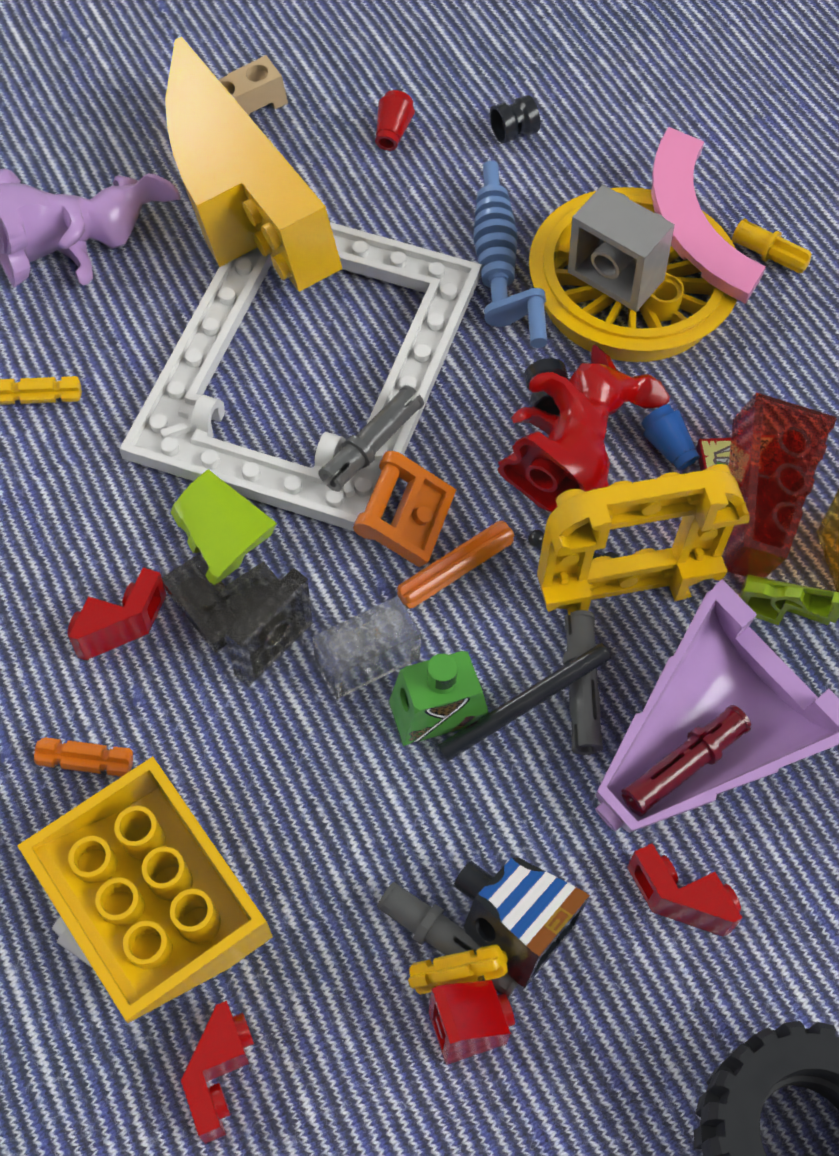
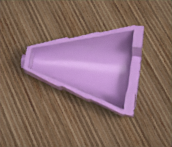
M723 579L706 593L674 656L669 657L643 712L635 714L596 792V797L601 804L595 810L602 820L615 832L622 827L631 833L712 803L716 800L718 794L775 774L781 767L839 745V698L830 689H827L821 696L817 697L749 627L757 614ZM730 705H736L745 712L751 722V730L723 750L722 758L712 765H704L679 787L675 788L651 807L643 816L636 815L628 808L621 796L623 794L621 790L629 786L656 765V763L688 740L687 735L691 730L698 726H706Z

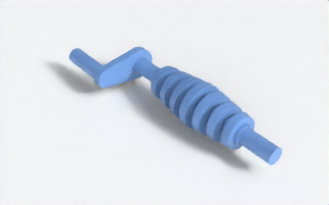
M487 161L483 164L484 187L477 193L473 232L478 264H482V282L491 288L492 303L485 307L484 319L491 326L505 327L528 314L530 345L534 348H542L547 345L544 308L546 302L545 291L541 288H531L508 297L507 286L512 284L515 279L517 228L508 191L505 187L500 186L498 163Z

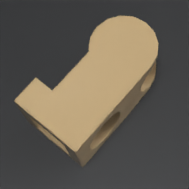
M267 55L219 79L248 115L270 103L274 109L288 104L282 75Z

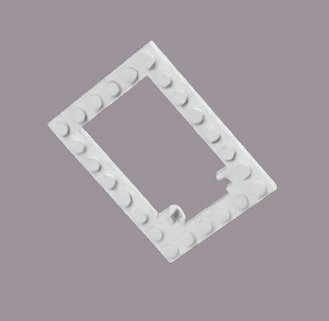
M330 222L342 269L425 293L367 424L405 385L411 386L417 391L405 405L419 395L423 398L424 405L374 455L375 460L369 466L358 470L339 492L333 491L326 486L334 476H329L325 481H322L318 471L342 449L341 444L346 440L342 436L329 432L323 433L316 449L314 468L213 438L211 420L221 422L225 415L224 402L220 399L203 395L272 264L270 254L264 257L258 247L219 267L124 439L120 447L122 459L192 481L209 469L243 497L354 531L353 526L359 513L365 511L380 476L379 464L384 453L396 451L404 455L480 279L482 264Z

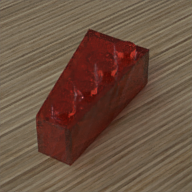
M756 392L733 419L729 469L738 483L750 519L749 523L734 525L722 554L727 572L745 577L749 574L766 578L787 559L804 512L802 511L806 497L811 493L815 482L813 476L818 463L823 459L827 448L825 443L829 433L834 429L837 417Z

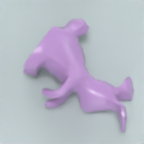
M0 169V264L10 283L15 288L29 277V262L58 250L71 258L78 266V269L75 271V277L79 284L87 285L93 279L92 265L86 247V241L89 238L99 241L111 249L126 244L135 226L143 204L150 201L168 202L180 200V194L170 181L156 174L148 173L139 181L117 175L113 181L114 186L101 190L89 200L75 195L51 194L26 184H20L21 180L12 171Z

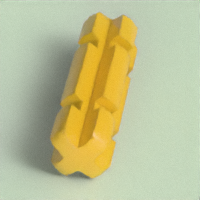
M76 376L61 377L60 381H57L55 377L20 378V382L17 383L14 379H0V405L15 404L17 400H20L21 404L56 403V399L61 398L62 402H77L82 394L81 383Z
M495 944L478 948L476 955L474 950H468L434 958L433 964L431 959L413 963L409 967L410 977L408 982L410 988H415L416 992L421 995L431 993V988L439 985L482 981L483 975L485 981L503 977L507 973L506 963L508 957L506 952L502 951Z

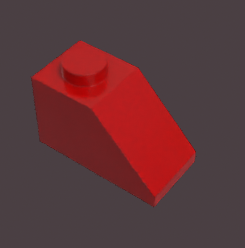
M492 980L444 984L431 988L429 1016L446 1065L507 1044L511 1034L509 1027L515 1025V1018L507 995L505 993L497 995Z

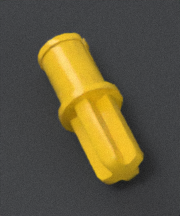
M744 218L741 220L733 233V243H738L762 255L761 259L765 262L770 259L797 273H803L811 261L812 253L809 250L782 238L781 232L775 231L772 233L749 222L748 219Z

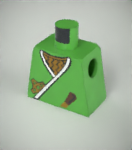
M460 651L449 655L437 654L430 660L404 667L398 674L389 699V706L403 746L464 729L489 713L468 651Z

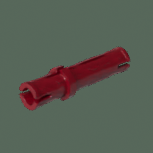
M730 705L706 726L695 727L688 733V740L656 763V765L629 786L621 790L623 793L621 796L625 804L633 813L640 817L646 814L651 807L675 788L679 787L704 765H712L722 758L723 750L751 730V722L748 716L736 705Z

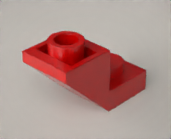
M142 568L136 582H131L127 586L122 606L88 596L81 612L76 611L68 626V637L77 658L89 660L149 634L167 595L160 572Z
M653 843L634 851L627 869L653 913L722 937L731 933L742 920V916L739 913L741 905L736 893L727 883L722 884L715 871L679 889L676 885L678 883V875L672 862L667 856H660Z
M227 1001L215 1006L181 1079L198 1136L205 1144L226 1135L221 1119L231 1115L220 1083L210 1086L209 1081L250 1064L244 1048L254 1044L243 1012L233 1016Z

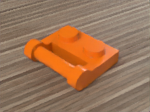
M387 451L384 453L379 464L381 473L366 509L357 516L353 530L359 536L369 540H376L409 562L421 567L430 560L457 489L403 454L396 451ZM401 478L407 482V486L390 525L381 518L397 479Z

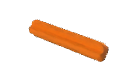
M497 521L399 584L397 595L400 601L408 609L416 607L511 545L514 541L513 530L505 521Z

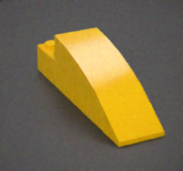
M183 37L175 39L165 97L167 130L175 162L205 242L218 266L221 267L258 247L264 257L270 254L273 266L282 280L289 278L299 292L342 270L326 206Z

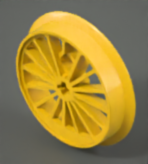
M634 187L610 188L617 193L626 195L630 200L655 213L651 189ZM596 191L571 199L558 207L544 220L536 232L530 248L529 270L533 286L545 291L546 302L544 308L554 325L569 340L591 352L592 346L596 344L613 360L650 362L673 357L690 349L703 337L720 326L729 316L737 302V299L725 294L705 279L683 277L701 272L689 260L667 265L665 280L639 308L649 328H636V312L628 308V327L615 325L614 322L624 305L568 273V269H563L569 263L572 217ZM702 210L715 231L735 248L724 229ZM672 246L670 247L668 264L679 257ZM561 285H572L582 287L564 291ZM684 293L710 295L711 297L708 300V302H705ZM595 299L583 309L576 304ZM615 302L605 321L594 317ZM679 309L692 313L693 315L686 318L682 313L679 312ZM671 320V325L662 327L660 321Z

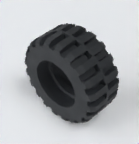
M801 1021L786 1022L776 1030H771L768 1027L754 1034L745 1043L740 1044L713 1071L706 1082L708 1085L707 1091L699 1097L695 1114L701 1117L700 1126L694 1130V1148L702 1150L703 1156H767L760 1133L762 1107L773 1092L786 1086H800L813 1090L829 1100L839 1110V1037L835 1036L836 1029L834 1025L816 1022L807 1029Z

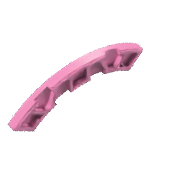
M668 127L660 141L653 165L651 195L654 211L675 224L671 245L683 260L688 259L702 272L701 277L708 283L746 304L762 278L766 266L736 250L708 222L696 197L693 176L694 167L702 152L704 141Z

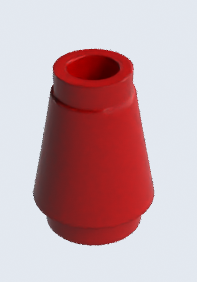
M399 90L388 91L378 102L375 143L383 150L393 151L397 148L415 114L413 100L405 92Z

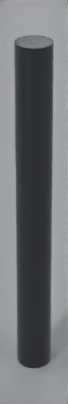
M602 642L440 743L438 745L440 751L447 761L452 760L612 659L610 652Z

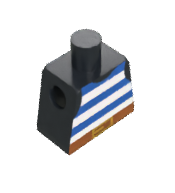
M519 857L511 858L495 876H492L473 861H470L461 870L454 883V887L473 900L463 926L466 934L480 947L496 944L502 951H505L508 957L506 963L507 973L523 988H526L575 928L590 896L583 890Z

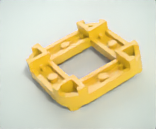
M716 464L703 471L685 474L670 472L656 479L633 483L631 481H618L608 487L587 492L581 489H571L561 493L556 499L557 508L547 519L537 570V577L547 611L550 612L556 608L567 609L568 614L571 615V612L578 610L588 611L591 600L666 586L670 587L675 602L692 597L689 587L706 579L713 578L717 581L723 579L727 569L722 554L734 525L749 523L750 519L738 483L731 474L728 465ZM682 517L672 548L662 550L645 548L628 556L617 558L601 556L593 559L595 550L605 549L611 529Z

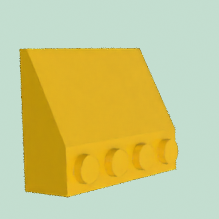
M153 756L17 845L127 1023L226 971L273 938L267 921Z

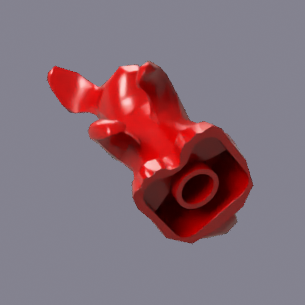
M594 344L591 349V363H581L569 380L554 372L540 373L531 378L529 390L532 393L544 391L553 397L560 410V416L547 413L535 407H522L511 417L513 424L531 423L547 433L548 437L536 431L516 440L515 444L512 445L514 453L498 461V473L538 507L552 513L557 508V497L565 491L581 489L587 492L610 486L608 483L610 461L604 445L608 416L617 412L622 404L628 401L644 409L659 408L669 402L670 395L661 381L649 374L631 377L616 370L610 356Z

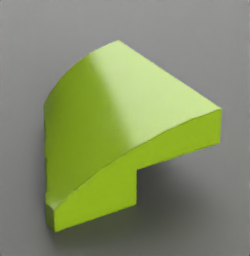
M209 469L187 487L174 503L170 512L178 527L186 532L188 536L187 543L191 551L202 554L209 567L205 576L214 586L238 569L244 556L269 538L277 525L273 519Z
M747 574L739 597L757 614L755 618L778 626L787 611L825 625H829L830 622L836 623L839 618V592L796 585Z

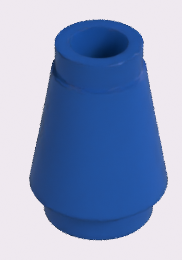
M670 404L655 409L642 420L641 425L645 430L643 436L678 471L690 467L700 458L679 410L674 411Z

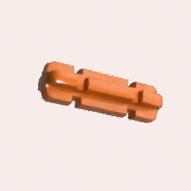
M44 737L37 741L34 750L35 764L44 767L54 768L55 765L60 764L61 769L97 774L106 770L107 775L122 777L130 772L133 766V751L130 748L114 746L113 749L107 750L106 745L70 740L62 744L61 739Z

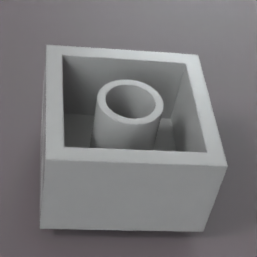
M602 184L572 217L568 273L637 312L665 280L675 224L666 220L662 215L653 213L635 203L626 195L617 193Z

